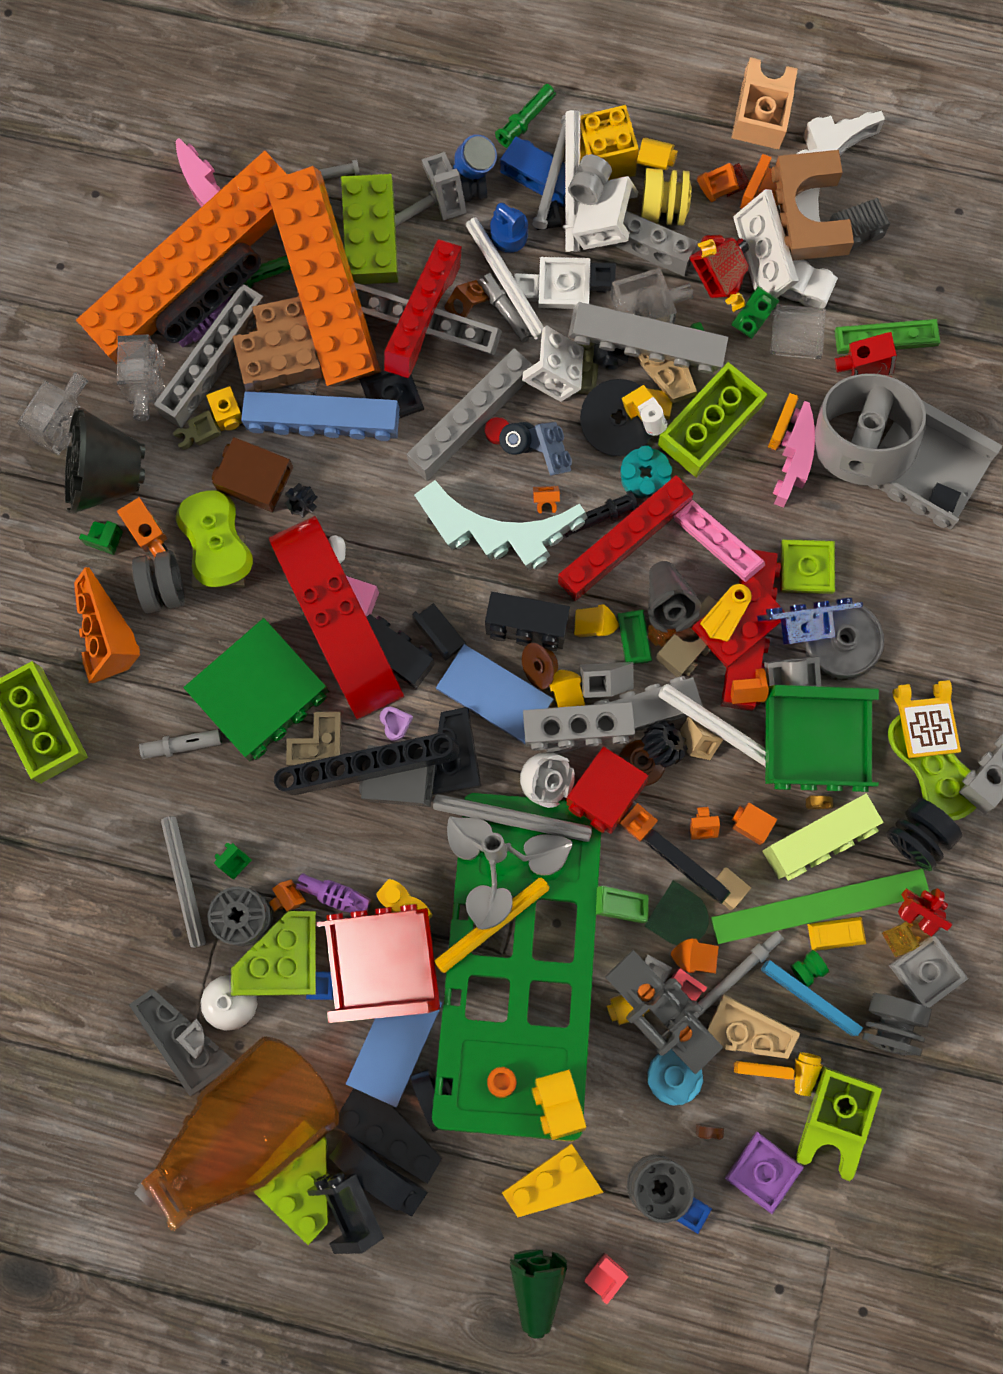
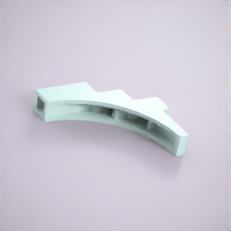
M436 480L414 494L452 550L464 547L470 542L469 538L474 536L490 560L503 557L508 553V548L512 546L528 570L532 568L536 570L545 565L548 561L547 558L550 557L545 547L548 545L554 546L563 539L562 535L569 530H578L585 524L584 520L588 518L582 506L578 504L562 514L544 520L523 523L497 521L480 516L461 506L447 495Z

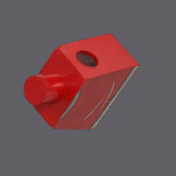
M892 332L850 343L848 355L834 358L836 372L851 370L852 376L859 374H894L897 355Z

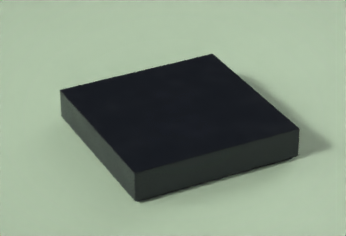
M381 371L380 373L359 379L367 399L397 400L400 408L399 419L424 410L412 375L406 378L387 371Z

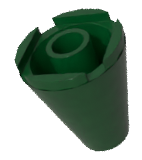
M538 1249L517 1252L514 1254V1260L510 1259V1270L522 1330L529 1337L540 1339L551 1331L567 1271V1260L556 1252H552V1257L544 1256L543 1250Z

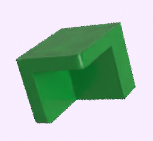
M94 521L88 536L80 534L79 539L86 546L114 555L123 530L116 523L107 521L106 525Z

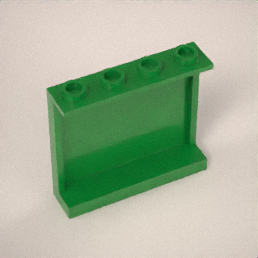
M265 618L260 620L183 687L248 761H251L253 758L257 760L262 757L270 743L281 740L287 734L286 729L293 723L296 725L303 721L307 716L306 712L312 706L317 707L327 699L326 694L329 692L324 683Z
M794 685L768 686L769 692L766 699L765 784H774V789L791 790V785H800V790H817V785L826 786V791H843V786H852V792H869V787L879 786V782H872V701L879 700V689Z

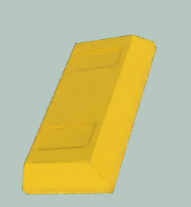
M862 917L807 924L811 950L819 951L866 944Z

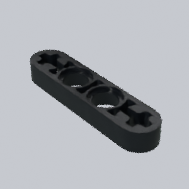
M650 829L642 838L653 851L718 903L722 904L731 894L722 883L654 829Z

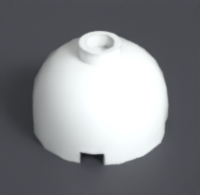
M551 752L538 753L529 758L520 774V784L524 794L532 802L547 808L558 806L560 804L558 802L563 797L567 798L574 785L575 773L574 769L569 766L568 762L570 761L563 756Z
M231 975L220 976L211 981L203 991L201 998V1011L206 1021L215 1028L224 1031L236 1030L247 1024L255 1015L258 1005L257 996H231Z

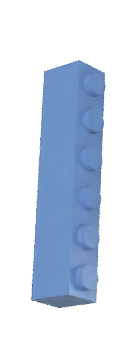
M245 391L241 421L245 428L252 433L274 431V433L279 435H287L289 432H293L303 436L324 434L326 437L338 438L340 435L359 440L365 437H375V439L380 441H389L390 438L397 439L400 408L397 400Z

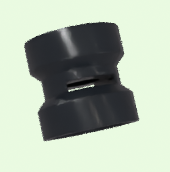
M460 175L464 201H469L473 197H478L479 199L488 198L485 175L480 179H469Z

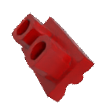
M907 888L903 891L901 895L904 902L898 910L903 920L912 924L919 914L922 915L924 918L918 925L923 932L931 937L940 928L946 931L951 928L952 923L946 920V912L943 911L948 907V903L944 902L945 894L942 890L938 888L933 889L931 892L924 890L921 893V897Z

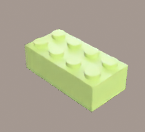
M866 793L774 843L762 852L777 878L786 877L789 881L806 872L805 865L809 864L812 868L830 859L829 852L833 851L836 855L855 845L853 842L854 838L860 842L879 832L876 826L884 822Z

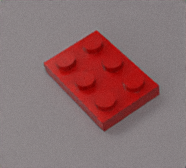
M754 576L743 584L751 592V601L728 642L709 637L706 630L700 624L704 617L692 626L694 632L726 668L789 616ZM737 591L735 592V597L741 600L744 598V594Z

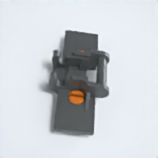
M634 950L605 976L634 1008L627 1015L626 1019L630 1023L634 1022L657 1047L656 1051L660 1056L665 1055L672 1049L696 1075L723 1048L693 1015V1013H700L703 1010L699 1003L692 1001L681 990L682 985L675 978H670L663 982ZM648 1009L669 1029L663 1037L644 1018L643 1014Z

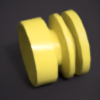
M646 168L641 217L658 224L661 213H666L667 225H671L673 213L677 214V225L684 226L691 202L692 186L689 179V171H682L681 182H677V170H672L669 182L664 181L663 169Z

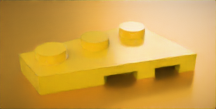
M572 1143L502 1191L503 1196L517 1217L604 1193Z

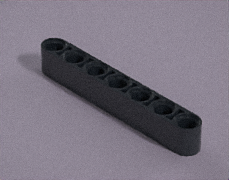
M437 733L283 767L276 772L274 784L278 790L290 795H299L451 762L458 757L460 747L449 735ZM449 742L448 751L440 754L439 748L441 744ZM422 747V756L414 759L415 750ZM396 753V762L388 765L389 756ZM367 759H370V767L367 770L363 771V762ZM344 764V773L341 776H337L338 767ZM319 770L318 779L312 782V774ZM293 775V784L287 787L286 781Z

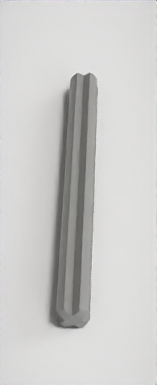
M439 794L435 795L433 801V809L479 818L485 821L588 842L591 838L592 827Z

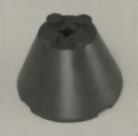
M75 408L69 432L72 433V446L67 445L65 464V503H71V508H67V512L77 513L139 492L140 484L144 483L145 469L140 468L141 459L145 457V444L139 443L83 408Z

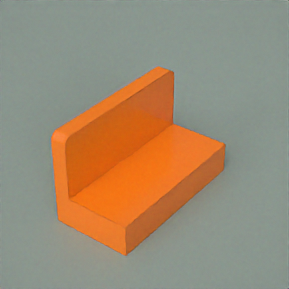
M762 154L743 195L741 209L765 189L772 190L775 199L777 184L776 182L773 183L772 169L769 168L772 157Z

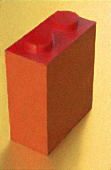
M603 746L567 796L568 809L577 817L581 818L584 816L592 821L590 824L596 830L602 833L607 831L612 834L646 786L648 775Z

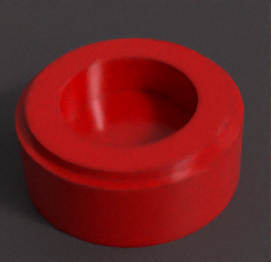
M501 417L490 419L485 425L487 440L493 444H500V432L509 423Z

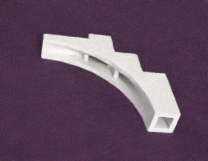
M882 111L875 113L867 112L858 118L851 120L843 119L834 124L832 116L814 118L807 123L804 132V139L808 150H802L797 154L839 150L841 155L859 141L880 133L885 120ZM812 188L797 195L795 198L796 205L805 217L820 222L818 204L820 188Z

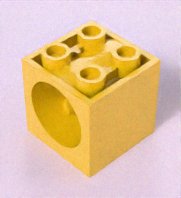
M626 105L580 115V161L585 155H596L603 158L612 168V173L608 180L635 176L639 148Z

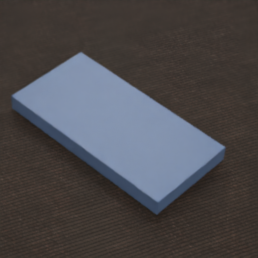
M465 644L436 686V690L460 705L467 707L473 713L524 744L523 710L546 709L553 702V698Z
M440 1009L426 1014L375 1018L346 1085L397 1108Z

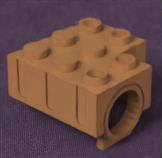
M300 297L253 306L252 309L258 331L232 336L245 390L247 392H260L322 378L316 349Z

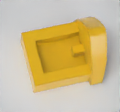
M604 604L594 608L577 609L575 611V636H607L615 632L619 627L615 615Z
M558 670L555 673L553 682L549 686L550 690L554 692L558 708L585 706L580 687L582 680L581 676L569 670Z

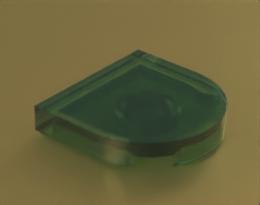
M673 880L648 918V922L643 927L666 942L677 946L688 939L700 940L707 931L709 915L705 903L700 897Z

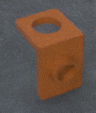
M474 280L457 285L444 308L449 313L466 318L473 305L488 301L490 298L478 284V281ZM456 299L460 300L463 304V312L461 314L457 313L454 309V301Z

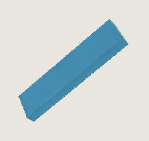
M769 960L762 966V972L850 1036L859 1035L863 1027Z

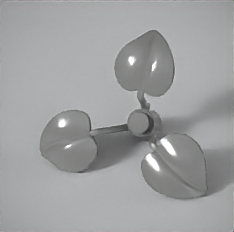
M450 816L448 819L447 836L453 853L461 859L472 860L479 855L481 850L490 864L492 887L487 885L478 886L470 891L466 899L467 913L476 927L481 930L499 925L507 918L512 909L513 899L510 891L505 888H497L496 863L505 859L507 851L522 861H529V867L534 873L552 875L563 867L573 846L571 840L562 836L537 835L525 842L524 852L527 855L525 856L511 847L510 843L505 844L503 837L498 833H493L491 826L482 819Z

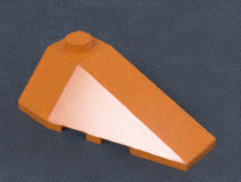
M85 567L75 580L74 587L77 613L82 614L83 618L79 634L80 638H85L86 651L82 652V662L88 682L96 683L129 670L140 656V649L132 630L92 570Z

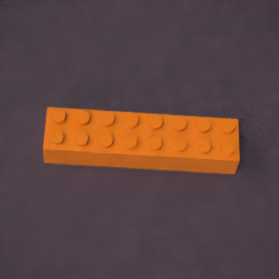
M311 166L265 182L326 385L337 387L380 373L381 369L321 171Z

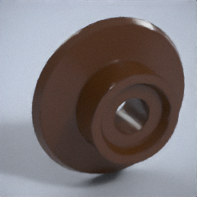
M537 643L528 644L522 653V667L529 682L539 689L548 688L558 670V660L555 654Z
M637 739L626 744L621 750L619 757L647 774L648 781L646 786H649L662 777L665 768L661 764L655 765L654 760L648 758V752L643 750L645 744L641 739ZM645 758L647 765H639L638 759Z

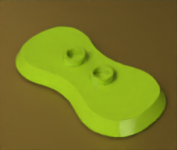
M214 490L199 492L183 500L176 511V523L191 542L193 548L192 572L194 577L205 586L221 587L235 583L248 575L253 565V556L250 549L237 535L235 529L236 508L233 500L225 493Z
M898 715L889 725V742L897 756L915 772L920 782L923 799L939 807L953 821L964 818L972 813L977 807L959 793L965 785L962 780L971 770L959 761L955 754L908 759L901 718Z

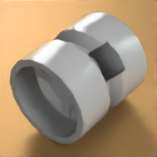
M585 155L568 187V192L576 201L586 205L597 204L602 194L603 185L607 183L612 173V168L607 161L599 156Z

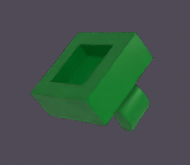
M226 843L225 847L227 849L222 855L215 854L216 861L214 864L234 880L252 859L234 843Z

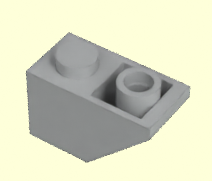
M633 662L580 665L582 680L580 687L584 698L610 697L634 689Z

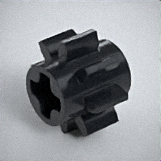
M298 483L294 488H290L285 493L289 499L284 504L287 505L292 515L300 514L304 518L308 513H312L317 508L313 502L318 496L315 495L310 486H302Z

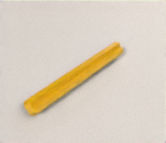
M538 878L513 898L512 909L503 922L495 927L484 930L476 927L435 960L439 970L443 973L447 972L549 890L547 882L543 878Z

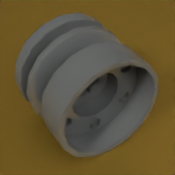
M240 886L230 887L218 893L211 902L208 911V923L214 936L224 943L242 947L254 945L271 928L273 922L272 907L268 900L259 892ZM236 910L244 912V915L240 917L241 922L233 920V916L237 915Z
M873 993L869 1011L881 1018L880 1022L866 1021L865 1026L877 1030V1034L873 1035L863 1032L862 1040L869 1042L877 1049L897 1055L921 1056L923 1049L910 1044L911 1040L924 1043L925 1038L913 1031L914 1027H928L932 1009L897 997Z
M653 1154L642 1157L632 1166L627 1178V1191L630 1200L644 1216L654 1222L669 1223L680 1219L687 1213L693 1202L694 1187L691 1177L682 1166L666 1156ZM655 1180L663 1183L660 1185L661 1191L658 1193L653 1189L655 1187Z

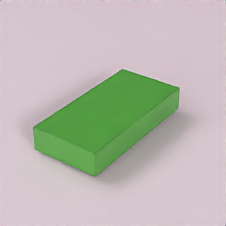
M606 886L597 887L596 915L638 923L648 922L649 895Z

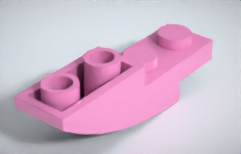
M179 138L176 140L179 164L192 194L202 207L221 190L216 184L213 175L215 170L207 160L202 161L198 157V152L191 144L186 145Z
M804 401L801 409H795L790 421L794 424L792 432L787 430L781 445L785 446L782 455L787 457L782 469L786 475L783 481L778 479L773 494L777 495L774 504L783 508L789 498L793 485L801 489L803 488L812 465L815 447V426L811 406L807 401Z

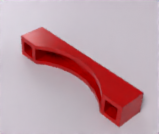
M440 239L437 240L385 349L384 371L406 378L410 377L417 362L433 313L444 292L453 284L460 269L462 246Z

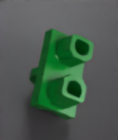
M758 285L745 303V307L740 310L731 325L752 339L776 307L779 299Z

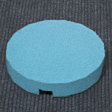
M671 1049L665 1055L660 1056L657 1054L652 1059L647 1071V1080L652 1093L661 1102L669 1105H683L692 1101L700 1092L703 1074L701 1069L695 1075Z

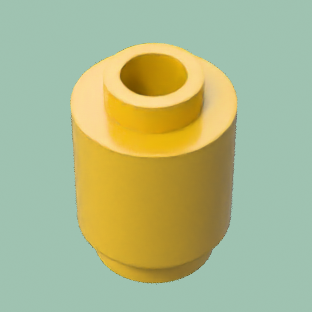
M622 995L610 998L611 1004L607 1005L611 1021L617 1020L619 1025L628 1023L629 1021L626 1017L634 1008Z

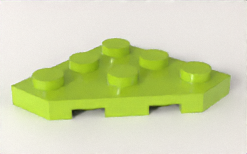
M316 911L286 912L231 967V996L315 995Z
M306 1120L248 1184V1187L307 1245L329 1223L328 1201L325 1195L309 1196L307 1192L308 1189L315 1185L314 1180L328 1174L327 1139Z

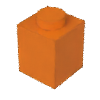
M748 803L744 808L738 807L732 817V820L735 821L732 829L761 845L765 842L777 819L753 804Z

